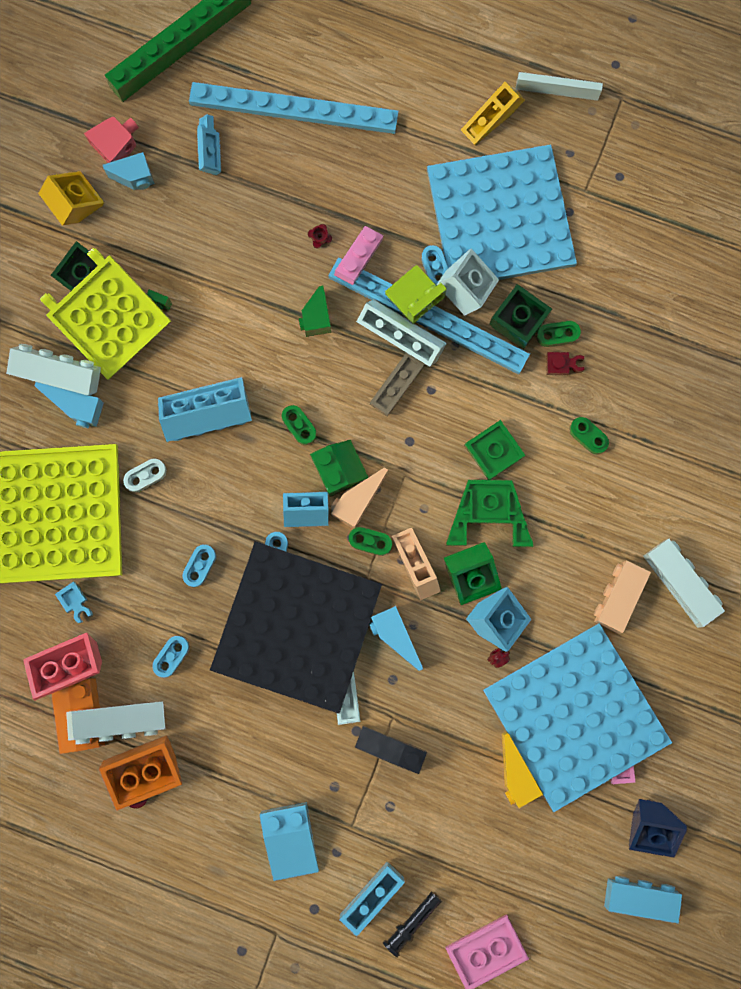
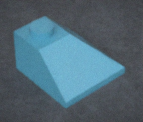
M505 587L479 602L466 620L479 636L503 651L508 652L529 624L531 618L510 589Z

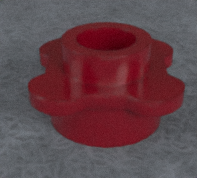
M324 224L315 226L308 231V237L312 239L314 248L319 249L321 245L332 242V236L328 234L327 226Z
M497 648L490 653L487 660L495 668L502 667L510 661V652Z

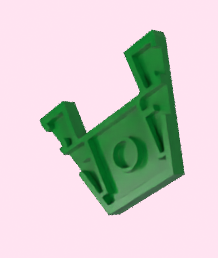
M468 480L446 546H467V523L511 524L512 547H533V541L530 537L513 481Z

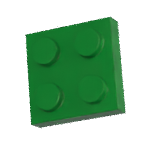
M501 420L464 444L488 480H491L526 456Z

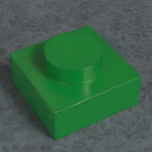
M150 289L148 290L147 295L161 310H170L172 302L169 297Z

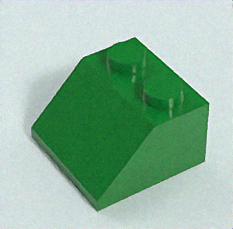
M351 440L330 444L310 454L329 497L360 484L369 478Z
M485 542L443 558L460 605L467 604L502 589L494 557Z

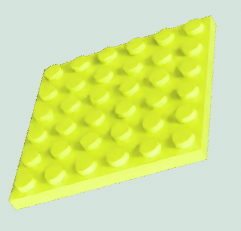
M118 445L1 451L0 584L122 576Z

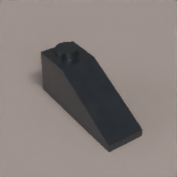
M365 726L362 727L355 748L416 774L420 773L427 751Z

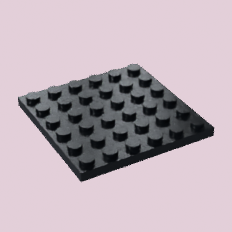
M255 541L209 671L340 714L382 584Z

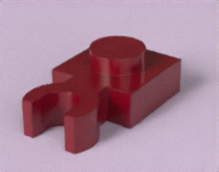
M547 352L546 375H569V369H572L575 373H582L585 368L578 367L576 361H583L584 356L577 355L574 358H569V352Z

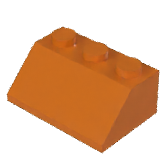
M96 678L82 680L52 693L60 754L105 746V741L99 742V737L90 738V743L76 744L75 740H68L66 712L100 708Z
M167 735L105 759L99 768L116 811L182 785L176 755Z

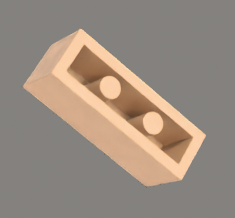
M627 560L621 564L618 563L612 574L615 576L612 584L608 583L603 595L606 597L603 603H599L595 609L594 616L596 618L594 622L618 634L623 633L651 572Z

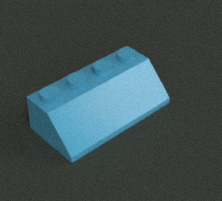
M242 377L158 398L159 422L166 442L179 441L185 437L198 436L205 432L222 430L229 426L243 425L246 422L252 421Z

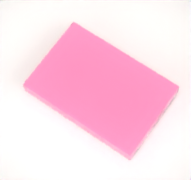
M507 914L445 947L465 989H474L529 959Z

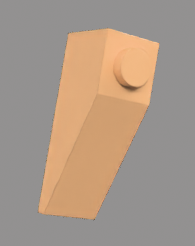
M381 469L344 493L340 499L336 498L330 508L333 510L332 516L353 529L356 528L387 476L388 469Z
M412 527L393 535L392 539L419 599L423 600L441 592L437 577Z

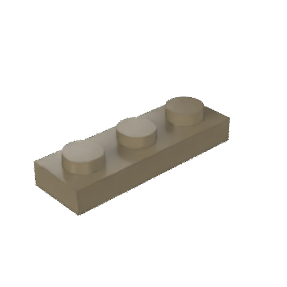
M406 352L370 401V405L388 417L423 369L425 363Z

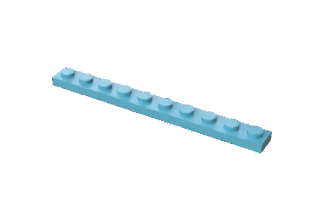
M192 82L189 98L191 106L392 134L396 132L398 119L397 110Z
M338 257L328 275L329 279L371 300L374 299L405 317L385 295V291L392 286L391 283L365 270L362 271L354 285L334 276L336 268L342 261ZM436 306L416 321V323L518 375L530 355Z

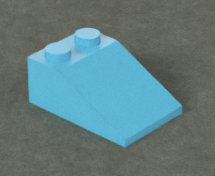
M307 802L261 811L259 814L273 880L319 872Z

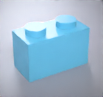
M328 492L283 493L284 527L328 526Z

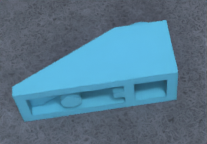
M35 382V387L73 419L77 426L89 429V426L97 427L104 404L99 398Z
M396 606L372 616L373 622L369 623L373 635L378 634L382 641L418 671L422 670L421 662Z

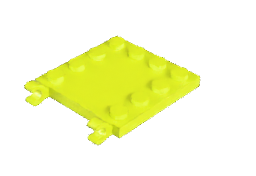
M93 248L87 255L98 266L59 303L49 293H45L40 300L50 310L46 316L89 361L94 362V366L101 367L100 372L109 380L161 332L171 320L111 255L105 259L96 248Z

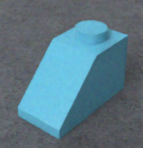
M143 152L103 165L108 178L133 190L147 189L150 185L154 184Z

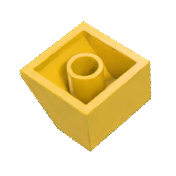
M81 171L47 176L38 193L62 226L79 223L104 205V201Z

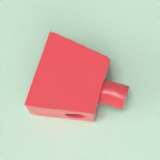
M110 117L85 132L84 135L89 144L107 163L128 157L134 150L136 143L131 134L139 127L132 118H129L121 125L115 117Z

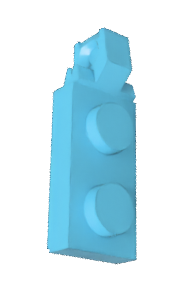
M206 114L199 119L197 129L199 170L218 175L221 173L219 133L214 129V116Z

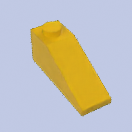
M504 82L465 124L461 131L476 145L509 118L525 99L511 84Z
M504 732L502 733L505 787L508 790L505 792V795L511 805L515 803L518 808H521L543 794L509 733Z

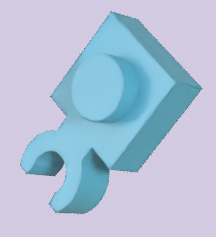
M73 581L55 594L67 613L74 611V619L77 623H83L80 618V614L83 611L86 612L88 617L93 616L92 611L83 606L87 598L76 582Z

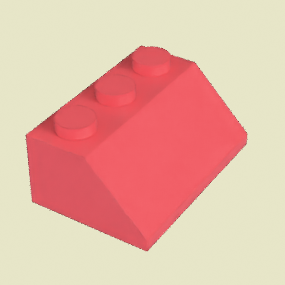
M88 633L23 659L34 701L99 674L102 664L97 642Z

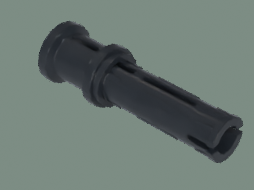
M431 891L404 924L397 925V930L388 940L383 941V945L398 958L400 956L399 952L408 942L413 941V934L442 903L441 899Z

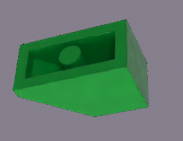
M322 285L317 288L301 310L302 318H298L300 330H305L306 337L331 333L325 291Z

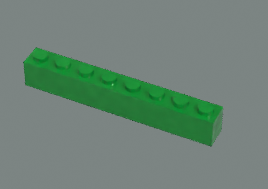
M202 0L107 72L104 76L109 87L124 102L251 5V0Z

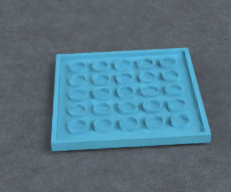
M551 144L427 166L444 258L448 268L471 248L499 280L576 266L575 252Z
M600 624L593 626L483 690L553 812L672 743Z

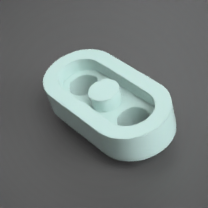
M150 459L128 471L124 476V485L132 492H140L161 481L166 475V466L158 459ZM154 468H159L158 474H152ZM135 478L140 479V482L137 485H133V480Z

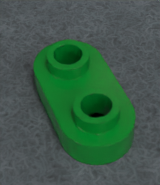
M574 321L545 324L537 332V341L544 347L572 344L578 340L581 329ZM565 331H570L572 336H566ZM544 334H549L551 339H545Z
M289 405L282 411L283 423L296 441L301 445L312 444L316 439V430L301 408L296 405ZM295 414L297 419L295 421L289 420L290 415ZM307 431L310 435L308 438H303L302 433Z
M578 417L571 423L569 428L570 434L590 453L598 455L608 448V437L589 419ZM578 425H584L585 431L579 430ZM595 439L601 440V446L595 444Z
M356 527L349 534L350 545L360 551L384 556L392 548V540L385 533ZM358 535L364 537L362 543L356 542L355 539ZM379 541H383L385 543V547L383 549H379L377 547V543Z

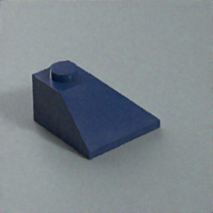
M639 799L633 812L629 850L674 858L687 831V825L663 803Z

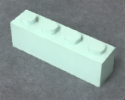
M374 299L365 304L357 320V323L430 367L437 362L447 344Z
M19 344L17 347L10 348L6 374L88 396L97 393L101 367L94 366V362L88 360L75 361L72 356L53 355V351L46 349L34 350L32 349L33 346L28 344Z
M666 539L643 557L697 628L705 627L725 611L722 608L723 603L718 596L712 595L709 591V585L706 580L695 573L693 563L682 556L679 545L673 540Z
M163 701L66 712L68 740H75L76 744L90 743V738L99 737V742L113 740V735L122 734V739L134 738L137 732H144V736L158 735V730L165 729Z

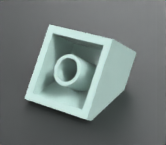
M471 248L445 271L436 285L442 283L447 288L446 296L465 316L483 306L499 279Z

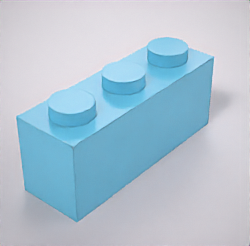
M386 862L341 912L339 920L355 936H358L405 883L404 877L390 863Z
M615 876V879L608 878L604 907L610 912L679 924L682 894L675 890V887L672 885L661 884V887H655L649 881L638 880V883L629 882V878Z

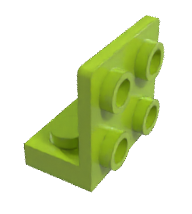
M415 265L385 291V295L414 324L445 298L447 288L442 283L436 286L420 267Z

